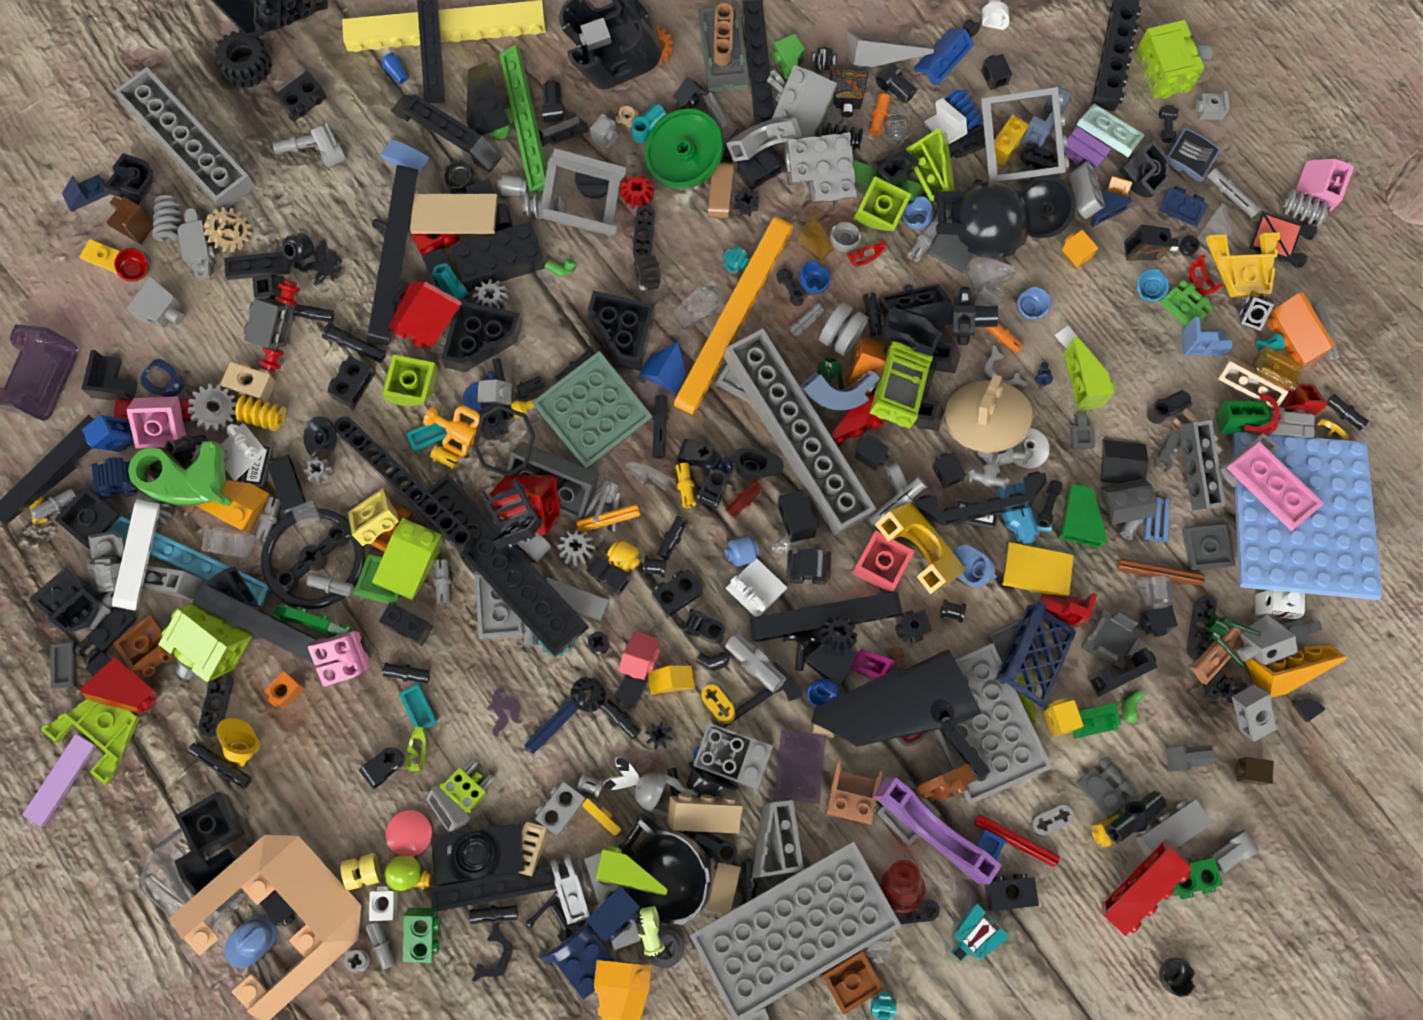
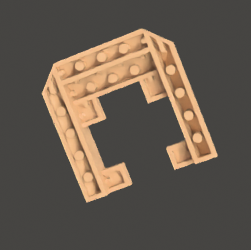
M265 834L170 917L180 938H184L199 956L220 938L205 919L240 888L257 905L273 890H276L306 923L289 939L303 956L299 962L269 989H266L254 974L251 973L232 990V993L248 1009L247 1012L258 1020H270L359 939L361 904L346 890L340 880L298 835Z

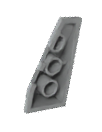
M847 32L848 60L855 68L866 69V66L875 67L924 56L934 52V49L927 44L902 40L901 44H899L897 40L889 37L883 38L882 41L879 38L873 37L872 34Z

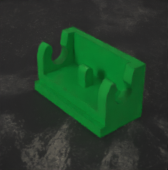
M1111 703L1080 710L1079 714L1084 727L1072 733L1074 739L1119 729L1118 726L1121 725L1117 704Z

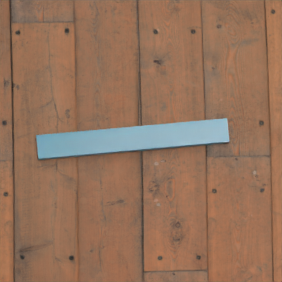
M121 516L106 532L116 530L126 540L131 520ZM155 532L151 555L205 581H208L224 569L230 568L217 560ZM238 571L257 600V605L262 607L270 592V588L266 583Z

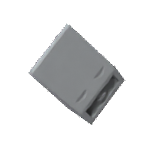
M708 723L693 767L758 792L773 745Z

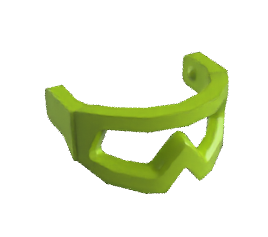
M415 727V731L412 732L409 738L407 751L411 755L406 758V769L408 771H421L424 768L427 742L423 727ZM414 738L422 740L420 764H411V760L419 755L412 748Z

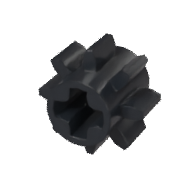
M818 47L817 52H813L812 63H816V69L830 70L831 65H835L836 54H832L833 49Z
M743 189L740 196L735 195L736 203H734V209H739L741 216L743 214L751 216L753 210L758 211L757 203H759V197H754L753 190L749 192Z
M1235 675L1232 678L1225 677V680L1220 684L1221 697L1227 698L1226 702L1233 704L1232 696L1247 689L1248 683L1242 681V677Z
M663 721L656 727L651 723V732L645 731V734L650 736L646 743L651 744L653 742L655 750L658 749V745H662L666 749L665 742L673 740L671 736H667V733L671 731V727L665 729ZM658 730H661L665 738H660L659 741H656L653 733L657 734Z

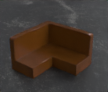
M114 196L110 204L115 209V212L106 222L107 225L141 245L154 228L152 220L141 206L125 197L120 200Z

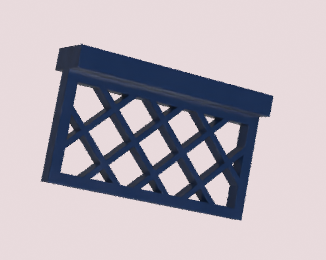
M1037 602L1027 606L995 680L1001 684L1007 683L1038 706L1044 707L1076 631L1046 611L1047 606L1045 604ZM1043 617L1048 620L1050 626L1048 630H1043L1041 624ZM1059 629L1067 634L1065 641L1062 643L1057 632ZM1044 633H1052L1054 645L1048 646ZM1035 635H1039L1042 648L1035 649L1033 642ZM1056 647L1058 653L1056 661L1052 660L1049 648ZM1037 651H1044L1047 663L1040 664ZM1031 653L1034 666L1027 668L1025 657L1026 654ZM1048 665L1050 677L1045 680L1041 667ZM1028 670H1036L1039 682L1032 683ZM1019 672H1023L1026 682L1024 686L1015 681ZM1040 684L1042 690L1041 698L1035 695L1033 685Z

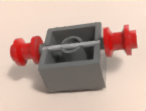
M289 280L279 283L278 286L282 291L281 295L276 296L275 299H254L249 307V321L244 327V341L263 347L262 350L266 355L265 359L259 361V364L263 365L262 369L271 372L281 369L278 359L279 356H284L285 352L280 350L279 347L286 345L295 306L297 305L294 295L301 290V288L297 287L296 282Z

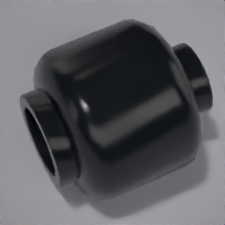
M296 233L287 236L283 240L282 251L291 262H300L313 255L314 245L308 235Z

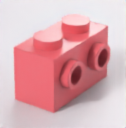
M634 631L623 652L619 672L644 680L648 672L652 673L655 662L660 655L661 648H658L660 639Z

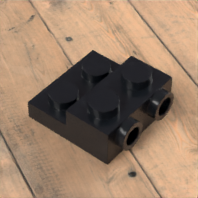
M85 487L75 494L74 500L68 506L63 507L58 512V516L54 520L85 547L90 549L88 535L106 532L121 516L93 491Z

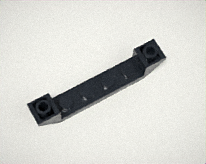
M403 95L391 109L392 113L408 122L412 118L469 153L473 163L491 173L502 158L482 135L417 95Z
M1036 471L1023 477L1026 491L1024 495L1022 493H1014L1005 499H1000L999 497L988 499L986 503L978 504V502H971L966 504L965 507L958 509L957 507L945 508L943 512L939 510L936 496L923 495L919 497V500L914 501L921 513L942 526L1030 508L1047 483L1046 473Z

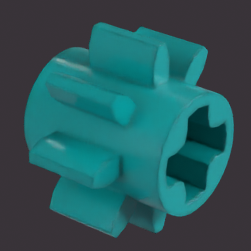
M734 247L733 250L727 249L723 255L725 268L733 273H737L739 269L744 271L748 265L747 252L740 247Z
M879 991L877 997H872L870 1009L872 1016H876L877 1020H889L890 1017H896L897 1001L896 999H891L890 992Z

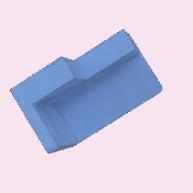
M1195 316L1182 331L1183 355L1225 356L1232 349V340H1225L1224 331H1201L1200 317Z

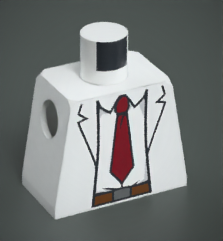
M1267 590L1255 594L1254 616L1263 617L1269 615L1274 619L1296 621L1304 615L1305 593Z

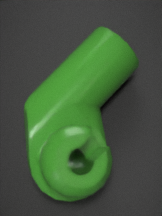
M549 259L544 268L562 277L572 274L576 270V262L573 259H567L564 264L559 265Z

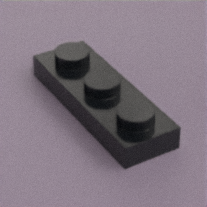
M283 251L224 258L225 277L227 280L252 278L267 274H290V260L285 257Z

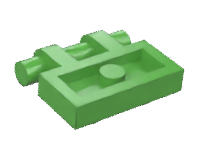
M1182 280L1178 285L1183 292L1175 287L1160 302L1184 326H1187L1195 316L1200 317L1201 322L1207 315L1202 308L1208 313L1215 308L1209 302V298L1203 297L1195 290L1196 287L1192 283L1189 284L1185 280ZM1188 296L1195 300L1197 304H1195L1191 299H1189Z

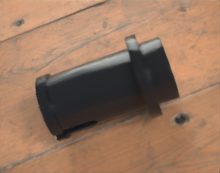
M538 375L524 383L522 381L519 382V385L516 386L519 395L527 398L528 394L545 388L544 382L541 381V376Z

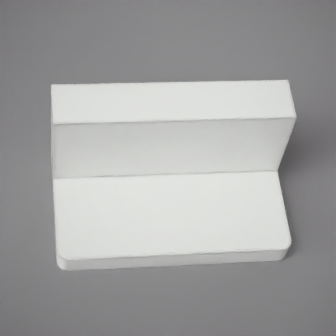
M943 98L936 101L937 114L924 121V124L932 132L941 128L947 133L948 144H951L967 134L966 118Z

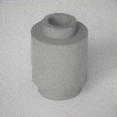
M503 174L502 178H498L497 190L501 191V195L519 198L525 196L528 187L526 179Z

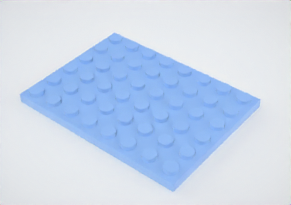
M1249 432L1234 433L1232 435L1233 458L1260 435ZM1267 434L1266 436L1280 446L1273 455L1324 504L1291 531L1240 482L1235 487L1240 587L1380 600L1382 588L1367 442L1322 438L1306 439L1277 435L1270 436Z

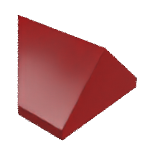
M1293 383L1292 388L1279 405V408H1284L1287 412L1305 410L1306 414H1313L1315 416L1327 406V402L1315 385Z

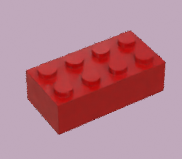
M1164 839L1101 904L1103 916L1125 936L1129 932L1135 933L1142 924L1140 921L1146 915L1150 917L1157 910V904L1162 899L1166 900L1173 894L1175 890L1173 887L1179 881L1183 883L1191 875L1190 870L1192 867L1188 859L1167 839Z

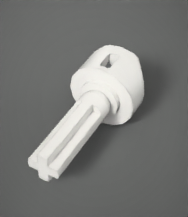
M989 0V4L985 5L982 9V25L1001 30L1006 29L1009 25L1008 6L1001 2V0Z

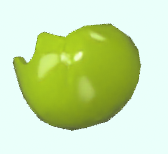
M400 855L391 859L385 868L388 887L392 890L403 891L418 884L421 871L419 862L409 855Z

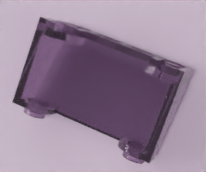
M15 324L10 335V342L13 347L20 350V353L4 388L0 387V409L45 421L52 416L78 357V348L75 343L49 328Z

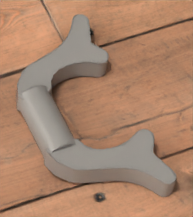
M774 66L770 71L771 75L768 77L767 82L772 84L782 94L787 82L779 73L777 67Z
M995 345L991 348V357L984 365V372L990 379H992L993 375H998L993 369V363L1002 360L1004 357L1003 354L998 353ZM1018 373L1009 381L1002 379L1003 383L1011 386L1025 388L1027 385L1026 382L1020 379Z

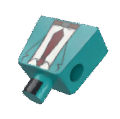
M972 904L952 934L959 944L951 953L959 962H962L969 954L975 959L980 960L1005 942L1009 936L978 904Z

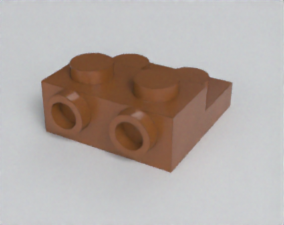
M150 614L113 643L130 670L141 679L153 675L157 666L162 662L172 660L174 657V653L170 654L158 645L163 637V630L156 619Z
M966 764L911 790L917 797L921 795L923 799L929 797L930 801L939 798L942 802L953 797L952 791L960 794L970 789L968 784L976 781L969 764Z
M862 950L820 974L843 1015L877 995L879 991L882 992L884 990Z

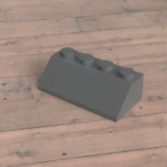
M520 442L511 452L506 472H510L523 464L528 444ZM533 446L527 466L515 473L519 475L555 476L561 513L577 520L583 519L600 477L599 473Z

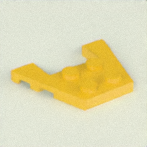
M1280 232L1259 235L1261 254L1230 256L1227 234L1205 237L1231 298L1248 297L1251 291L1265 295L1272 293L1275 274L1273 264L1274 258L1278 254L1276 244L1280 240Z

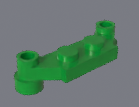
M278 603L274 613L270 614L285 623L291 621L332 635V637L352 631V628L348 625L340 624L338 626L330 622L329 617L319 613L316 616L309 614L308 610L298 606L294 609L283 603Z

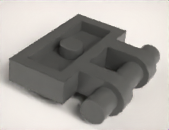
M1104 757L1098 762L1104 769L1101 773L1095 768H1091L1076 784L1102 813L1109 818L1126 803L1120 796L1121 793L1125 792L1131 798L1137 792L1131 786L1132 783L1128 778L1125 779L1117 771V766L1114 763H1110ZM1108 776L1118 784L1115 789L1105 780Z

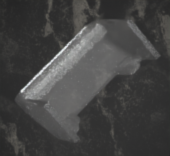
M180 828L150 850L139 880L142 892L169 917L194 897L181 881L175 864L176 859L189 853L184 846L178 844L183 832ZM240 889L236 894L234 893L205 919L216 933L239 909L246 893L243 889Z

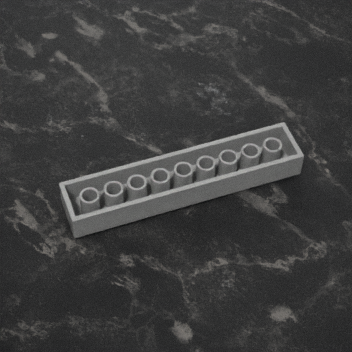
M764 329L728 346L723 356L834 536L871 516L875 512L876 507Z

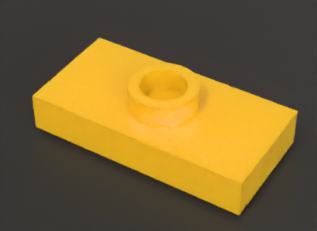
M89 239L79 257L86 262L116 273L114 260L120 251Z
M588 798L583 802L582 806L615 837L622 832L610 820L613 815L604 807L599 809Z

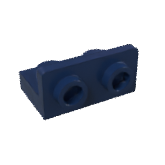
M1178 186L1168 188L1158 211L1197 227L1208 206L1204 202L1205 198L1196 194L1193 197L1185 194V189Z

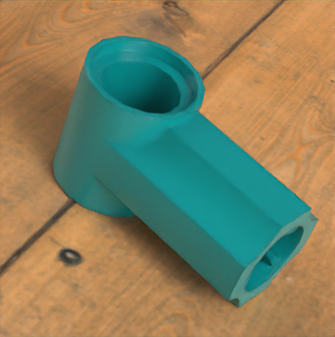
M653 104L641 117L633 119L631 123V137L636 143L646 142L655 124L667 115L662 106Z
M447 263L434 267L432 275L443 292L459 301L469 295L464 285L456 278Z

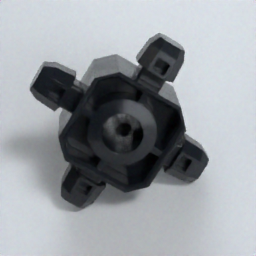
M961 287L958 298H954L953 335H957L959 345H968L970 335H975V327H997L998 306H976L975 298H971L970 288Z

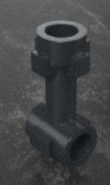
M1170 105L1161 106L1159 111V119H1164V130L1160 132L1163 143H1172L1174 138H1176V131H1173V120H1177L1179 109Z
M786 268L780 270L776 274L779 284L783 283L790 292L789 301L794 306L802 305L806 293L801 288H796L791 280L793 277L791 271L788 272Z

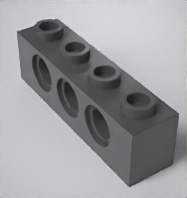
M1212 420L1179 425L1192 511L1226 506Z

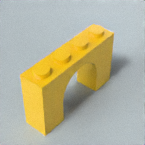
M913 502L889 511L875 524L888 541L897 537H905L916 544L923 552L928 567L917 578L930 594L951 583L967 570Z

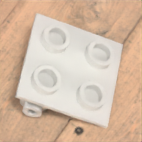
M244 423L241 426L230 424L227 427L229 437L220 444L227 450L225 454L228 457L225 461L227 467L224 468L234 481L267 452Z
M756 558L754 562L750 563L738 576L736 575L731 580L726 589L753 616L758 617L787 587Z

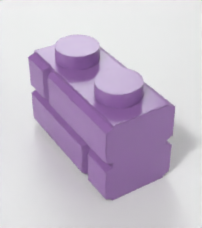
M1077 126L1067 139L1064 155L1079 165L1089 162L1097 171L1108 156L1111 148L1105 142L1097 140L1089 132Z

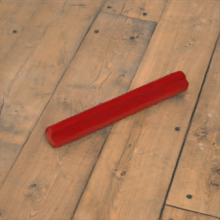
M982 814L976 816L974 820L976 827L993 833L1006 840L1005 842L1052 867H1056L1060 856Z

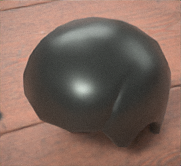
M463 160L452 162L446 166L443 173L446 186L456 192L466 191V187L474 182L475 175L473 169Z
M1180 957L1167 959L1163 963L1159 971V979L1166 991L1178 997H1185L1196 988L1193 983V977L1196 973L1188 961Z

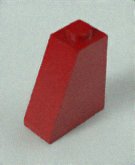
M115 657L79 689L87 700L139 714L151 709L158 698L153 689Z

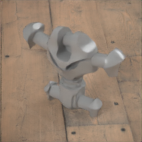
M1014 447L992 453L978 451V455L987 464L983 467L984 473L976 472L974 469L969 471V481L976 480L987 487L996 485L1003 487L1002 490H1006L1010 485V481L1007 477L1005 479L997 477L1000 473L999 467L1010 464L1013 460H1023V464L1026 465L1028 460L1034 455L1033 451L1028 447H1025L1024 452L1014 451Z

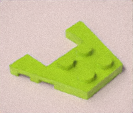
M85 700L78 704V707L60 715L57 720L42 726L40 730L54 742L59 743L71 728L76 726L106 752L90 773L104 785L108 786L140 718L128 710Z

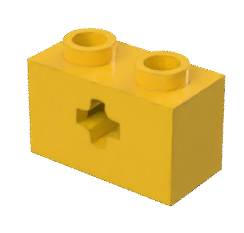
M1013 114L994 140L996 163L1003 167L1023 140L1029 126L1028 123Z
M1066 698L1056 700L1048 704V709L1043 711L1051 738L1084 727L1075 700L1067 702Z

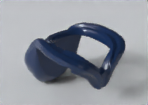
M162 359L152 361L140 376V383L146 390L164 397H175L184 387L183 378L177 374L169 363ZM154 366L160 367L170 374L171 380L165 387H156L147 379L148 372Z

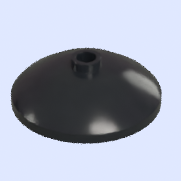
M1041 176L1032 179L1020 189L1019 193L1025 199L1031 217L1029 236L1040 239L1051 238L1063 232L1070 225L1076 211V199L1072 189L1063 180L1053 176ZM1047 207H1051L1049 213H1045Z

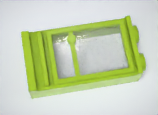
M893 341L885 354L886 362L879 376L880 380L877 383L870 414L876 415L880 419L897 423L899 426L911 428L918 418V411L933 356L915 352L910 347Z

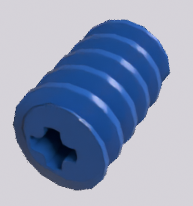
M967 89L962 91L956 90L947 95L944 100L966 118L967 131L980 126L983 122V115L977 117L981 110H974L977 106L975 102L969 104L973 99L972 96L966 97L969 91Z

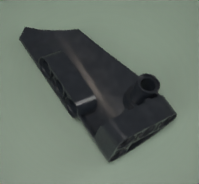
M946 649L908 669H894L815 708L811 723L859 747L933 730H940L942 733L947 734L952 733L956 730L958 723L965 722L981 714V711L950 650ZM945 717H950V719L945 722L941 721Z

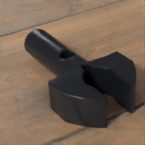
M554 902L550 905V909L561 926V932L557 936L561 942H564L568 939L567 928L576 932L580 925L578 922L568 925L561 907L557 902Z

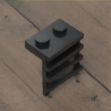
M517 479L512 481L514 488L490 497L487 496L485 491L479 493L501 531L492 541L496 549L502 547L510 548L522 540L524 542L530 541L536 536L535 533L544 523L543 519H539L536 514L538 511L536 507L533 508L531 505L530 496H526L523 491L525 487L523 484L520 485ZM515 494H519L521 498L494 508L492 505L493 502ZM525 505L527 509L504 519H500L498 515Z

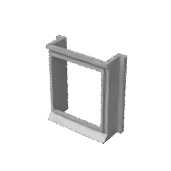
M554 148L553 154L548 159L538 218L602 233L608 237L615 235L617 226H613L619 185L621 179L625 176L626 167ZM556 167L609 181L602 223L549 209Z

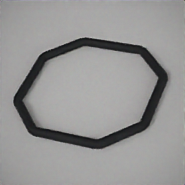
M497 405L481 415L473 447L480 464L484 468L510 477L527 466L535 433L526 414L503 405ZM498 409L523 417L531 435L523 464L510 472H505L485 464L477 446L485 417Z

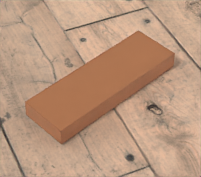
M1230 626L1228 634L1224 637L1220 636L1234 653L1243 645L1241 636L1243 631ZM1215 640L1191 666V669L1199 681L1207 685L1228 662L1231 656Z

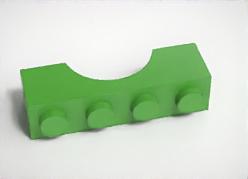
M796 34L775 42L772 58L776 64L780 65L782 75L786 80L789 78L793 66H799L804 57L805 49ZM832 96L827 109L832 108L834 96Z

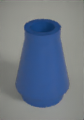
M391 52L381 59L382 68L398 84H403L408 80L409 77L398 55Z

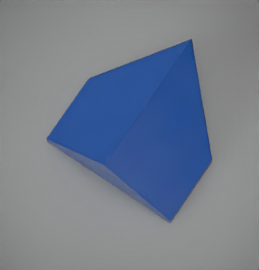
M678 342L650 356L639 373L641 377L675 395L686 379Z

